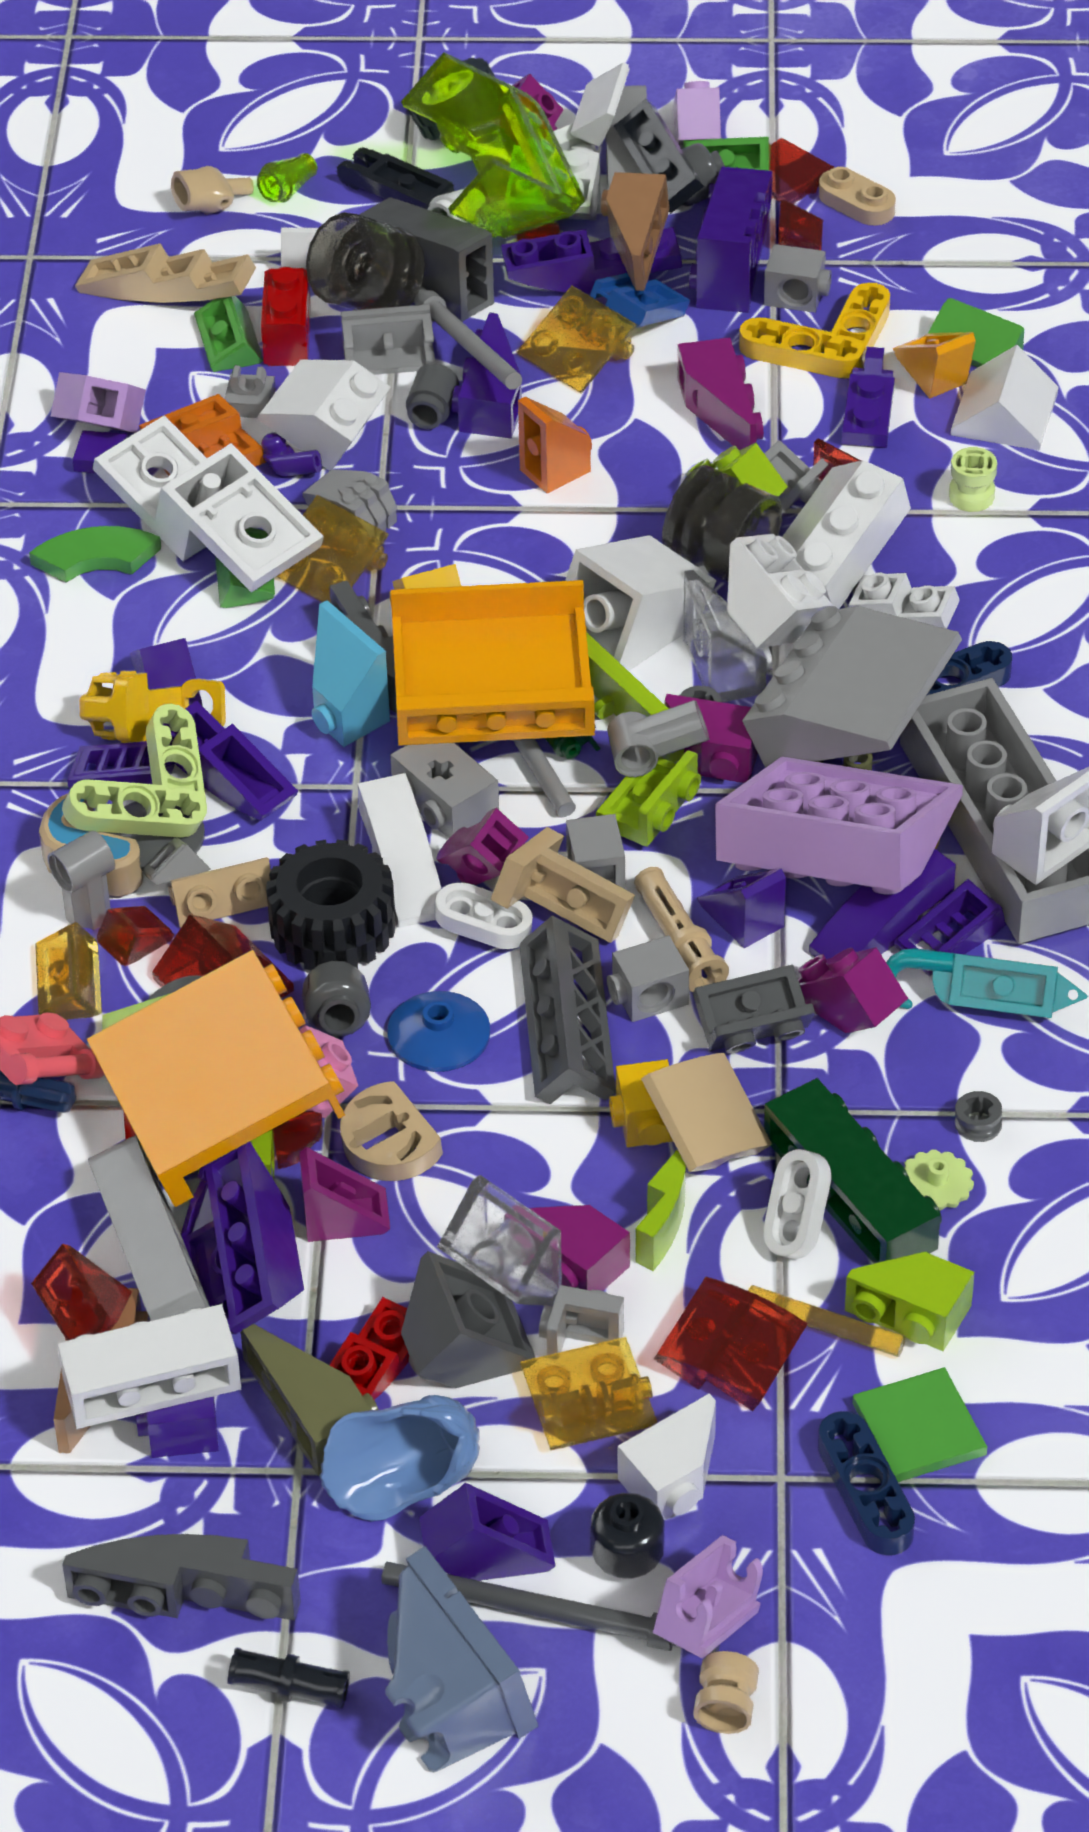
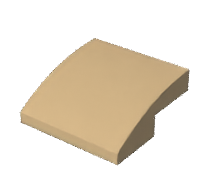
M725 1053L686 1060L651 1072L641 1078L689 1172L715 1169L731 1158L757 1155L772 1145Z

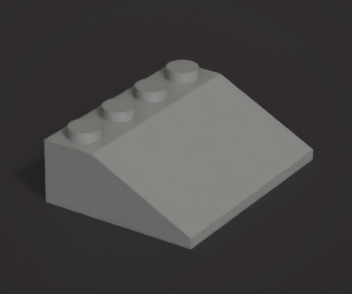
M831 606L815 613L806 630L794 642L792 650L783 663L774 671V676L763 692L756 697L754 705L743 719V723L765 768L781 756L815 762L891 750L962 641L959 632L860 606L842 609Z

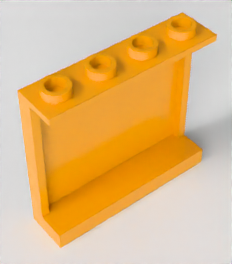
M583 580L391 590L399 746L595 736L594 690L591 687Z
M254 950L245 953L87 1038L97 1061L174 1207L194 1198L184 1179L185 1176L323 1101L328 1100L338 1119L345 1116L336 1098V1095L344 1092V1089L330 1063L320 1068L317 1061L325 1056L310 1029L302 1034L300 1033L298 1028L306 1023L291 996L284 1000L280 998L279 995L287 991L273 964L263 968Z

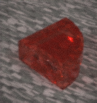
M314 1111L303 1112L273 1129L278 1169L300 1162L299 1152L305 1147L311 1148L320 1141L323 1133L322 1113Z

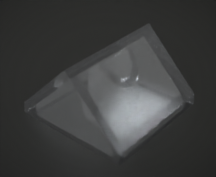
M479 1174L468 1187L437 1248L516 1304L553 1306L559 1285H562L561 1230Z

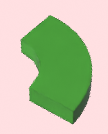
M97 526L82 528L58 535L29 552L30 564L64 582H68L80 574L95 570H117L132 575L161 550V541L157 535L129 527Z

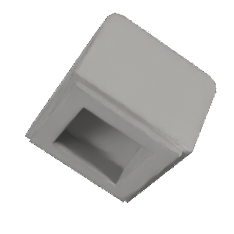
M177 837L143 869L142 873L155 885L171 882L174 879L207 872L211 868L187 844Z

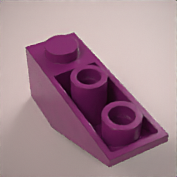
M731 338L677 344V379L685 407L731 445L736 446L738 450L756 443L759 439H763L764 429L761 413H753L755 400L752 384L744 383L746 380L744 358L742 354H735Z

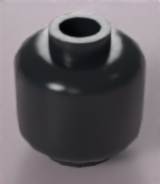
M637 1493L612 1495L599 1503L591 1516L590 1547L595 1563L605 1573L617 1578L627 1579L644 1576L657 1567L664 1554L665 1521L659 1507L651 1499Z

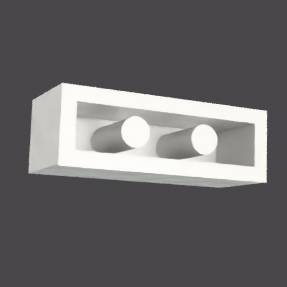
M222 1304L203 1309L195 1308L182 1314L148 1322H136L127 1327L94 1335L86 1334L73 1340L57 1343L63 1381L77 1429L241 1390L238 1355Z

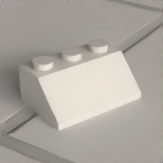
M865 460L832 467L782 536L794 548L796 552L794 559L804 571L813 573L826 588L824 595L834 607L840 609L910 511L911 507L904 480Z

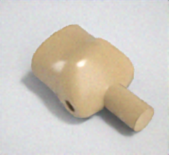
M212 166L175 171L171 179V192L178 207L182 211H200L206 215L228 208L234 200V195H250L254 190V183L250 177L225 178L217 168Z

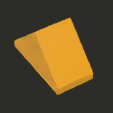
M973 332L929 333L893 348L895 357L930 399L967 384L976 340Z

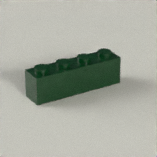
M815 1078L765 1103L764 1130L772 1143L771 1147L781 1158L788 1152L797 1149L817 1153L825 1158L831 1170V1184L825 1209L873 1264L921 1252L932 1253L938 1249L942 1217L937 1204L931 1197L923 1196L911 1183L905 1168L898 1161H892L879 1147L873 1132L869 1128L859 1125L850 1115L845 1102L837 1093H831L818 1078ZM810 1174L807 1177V1186L809 1184Z

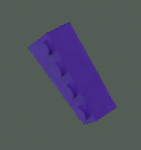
M721 166L716 183H710L708 208L704 210L702 225L697 237L695 256L697 264L692 263L690 269L689 289L697 290L696 308L749 313L772 207L773 171Z

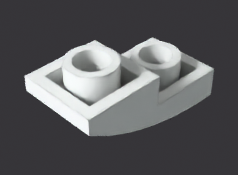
M874 573L862 576L849 603V607L860 606L947 629L960 599L955 586L934 587L927 585L911 588L906 573Z

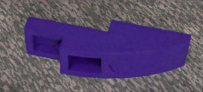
M673 227L663 229L650 273L682 268L681 251ZM586 229L565 231L556 235L522 239L500 245L508 279L545 290L590 294L596 280L628 273L612 237L590 242Z

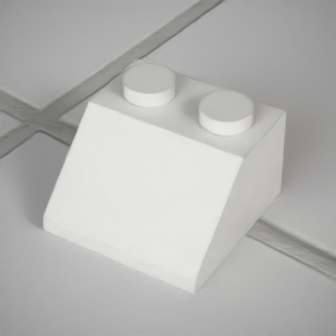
M300 360L258 415L257 419L301 451L318 450L322 466L330 471L333 470L391 387L354 360Z

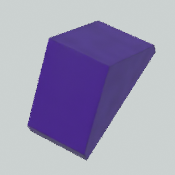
M186 638L138 649L130 653L131 662L136 673H147L148 689L182 686L186 681L196 679ZM199 691L195 697L189 698V705L198 701L203 706Z
M782 868L737 876L697 897L701 907L743 948H746L784 927L786 876Z

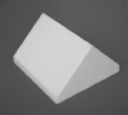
M1015 345L970 372L951 428V436L1040 450L1058 395V386L1018 345Z

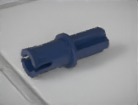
M0 1070V1100L12 1102L16 1109L23 1110L27 1106L67 1113L70 1112L72 1105L75 1103V1086L70 1082L51 1078H37L33 1084L15 1085Z

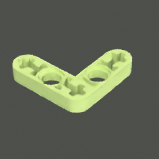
M163 704L156 709L146 726V740L152 784L80 780L72 786L63 802L62 811L65 819L72 826L85 831L93 830L96 832L180 838L189 837L194 834L207 814V803L196 727L192 715L179 705ZM164 723L170 724V728H169L168 726H166V725H163V724H164ZM171 730L174 732H178L173 740L172 745L169 746L172 740ZM166 762H176L182 765L188 777L183 779L173 777L167 772L164 764ZM80 800H87L88 806L95 808V810L89 811L86 803L80 802ZM126 800L139 802L145 808L147 816H132L125 810L123 802ZM175 806H179V807H181V810L174 809V808H175ZM183 814L190 816L189 818L183 817Z

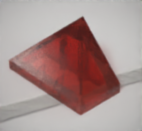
M62 1244L31 1283L67 1341L86 1334L94 1335L110 1331L118 1322L132 1294L130 1289L76 1249L66 1244Z

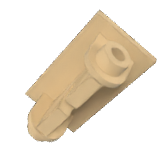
M265 857L171 880V886H168L171 903L176 907L179 927L267 907L266 885L267 881H270L269 873L271 871L269 858Z

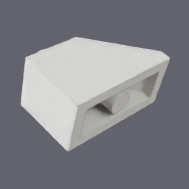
M710 1393L618 1445V1480L629 1493H637L651 1499L659 1507L664 1520L673 1515H682L688 1512L703 1498L716 1425V1400Z

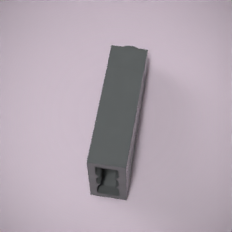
M391 197L357 215L358 229H368L370 258L409 286L413 283H419L426 290L436 292L444 299L446 308L461 322L494 304L492 233L486 229Z

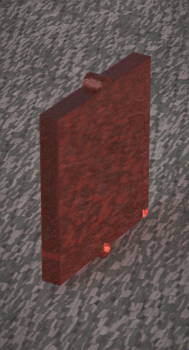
M781 137L770 145V171H773L772 198L790 207L809 193H817L822 174L835 167Z

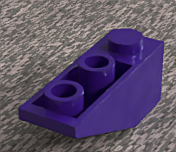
M489 312L483 330L477 329L475 334L520 374L498 313ZM466 357L462 374L463 384L462 386H455L452 397V412L458 413L459 432L512 439L518 423V400L522 398L521 385L514 390L508 389L474 357Z

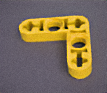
M868 282L856 286L851 291L831 332L769 318H750L740 325L739 349L744 356L754 360L836 378H850L853 367L864 368L866 348L875 346L889 317L890 292L885 286L878 283ZM869 304H871L870 307H869V311H866V310L863 309V308H867V307L869 306ZM849 328H863V329H866L867 331H866V332H861V333H856V332H850V331H848L847 329H849ZM805 345L811 347V349L795 350L791 347Z

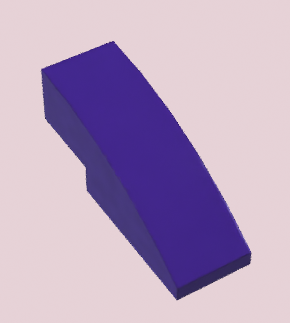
M198 701L185 708L192 715L195 722L203 783L207 791L233 808L259 821H262L297 796L298 790L233 723L224 728ZM164 723V724H163V725H166V726H168V727L170 728V724H167V723ZM171 730V742L173 743L178 732ZM174 762L177 767L187 774L182 765Z
M934 849L922 874L901 892L880 894L874 892L872 887L862 885L809 945V953L814 957L824 954L826 959L851 947L855 952L877 947L882 955L895 946L894 941L918 921L919 915L954 891L956 864L937 849Z

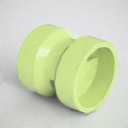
M966 447L958 450L951 459L950 471L953 479L949 485L950 502L963 511L978 512L985 510L993 504L995 499L996 487L993 480H995L997 474V459L992 452L984 448Z

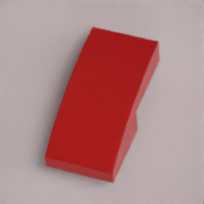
M385 1297L381 1298L359 1335L353 1332L349 1333L330 1363L331 1367L350 1376L361 1395L369 1393L374 1400L402 1372L409 1363L410 1356L401 1334L407 1308Z

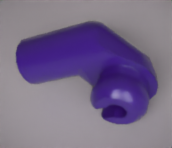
M276 432L269 433L262 438L261 446L264 449L262 456L276 474L289 477L321 471L322 460L318 450L295 452L289 444H286V439Z

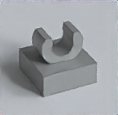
M235 365L229 377L224 399L239 412L240 417L257 418L275 394V376H267L266 370L263 367L257 368L256 375L241 374V367Z

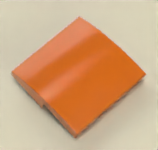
M220 394L165 414L174 426L206 458L232 443L255 467L265 463L262 456L264 454L263 447L242 429L239 412ZM162 416L140 424L139 429H143ZM163 468L167 475L170 476L169 472Z

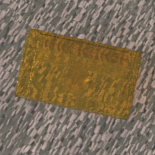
M74 922L36 942L38 1015L47 1012L57 1013L65 1020L89 1018L102 1014L99 952L96 939L77 922Z

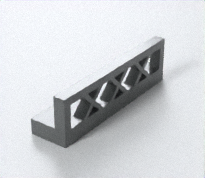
M551 916L519 945L534 1095L552 1104L573 1085H576L607 1100L616 1093L599 942L598 939ZM570 946L582 951L583 963ZM574 979L587 995V1001L574 985ZM578 1017L591 1033V1039L578 1023ZM582 1055L595 1071V1074L584 1069Z

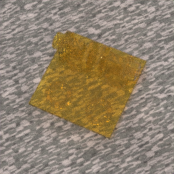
M571 285L519 348L517 354L582 394L611 357L615 360H627L632 356L635 347L631 343L629 335L637 326L627 318Z
M317 495L303 516L324 536L322 545L319 549L276 577L322 603L326 600L331 603L330 585L347 580L350 586L353 587L365 569L372 571L374 569L382 570L385 567L388 555L384 553L382 544L389 534Z
M626 1337L520 1361V1366L550 1451L648 1428L658 1423L649 1398L653 1397L649 1377L640 1376Z

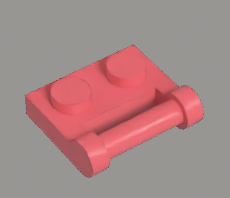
M47 1012L41 1015L28 1016L4 1015L0 1017V1070L13 1084H33L37 1078L79 1075L83 1079H99L105 1075L92 1049L69 1027L68 1022L57 1013Z

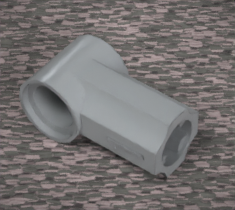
M694 700L648 717L639 712L621 713L611 720L607 728L615 768L620 774L627 777L643 776L655 768L659 757L710 740L697 701Z
M91 830L48 855L51 873L62 888L66 920L75 929L82 927L95 930L107 923V913L111 910L106 874L115 869V860L104 838L98 832Z

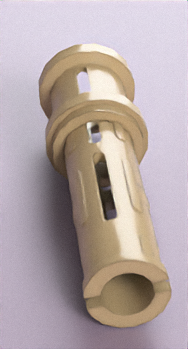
M648 867L639 872L634 880L635 888L643 897L664 934L670 936L689 969V990L694 992L696 987L725 981L729 975V966L723 957L715 955L711 948L712 939L706 929L693 924L682 903L666 880L662 869L659 867ZM702 969L705 971L707 978L702 977Z

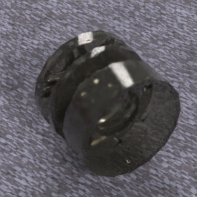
M343 212L327 219L317 229L312 238L306 258L307 280L316 296L325 303L339 307L366 310L410 306L422 286L425 271L424 254L417 238L406 229L387 223H380L362 215Z
M703 465L694 469L683 480L674 494L665 516L662 529V544L696 567L704 565L708 573L728 581L730 543L736 537L766 534L779 535L783 506L779 497L748 483L740 485L737 478L725 473L723 474L722 471L713 467Z

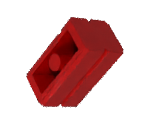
M280 267L269 268V270L264 272L261 336L263 361L268 366H296L300 360H308L311 319L309 270Z

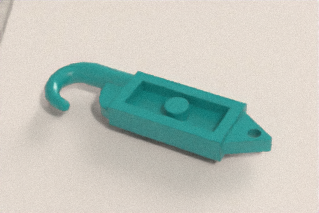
M917 948L901 950L890 956L886 962L895 978L900 971L907 968L933 971L935 993L942 1002L949 1005L1052 1018L1053 1012L1088 998L1084 991L1058 972L1057 966ZM1070 990L1077 991L1078 997L1075 1000L1068 997ZM908 999L899 1007L910 1009L913 1003Z

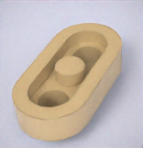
M835 167L826 171L820 177L819 198L827 206L866 225H883L894 218L896 196L883 185L847 167Z

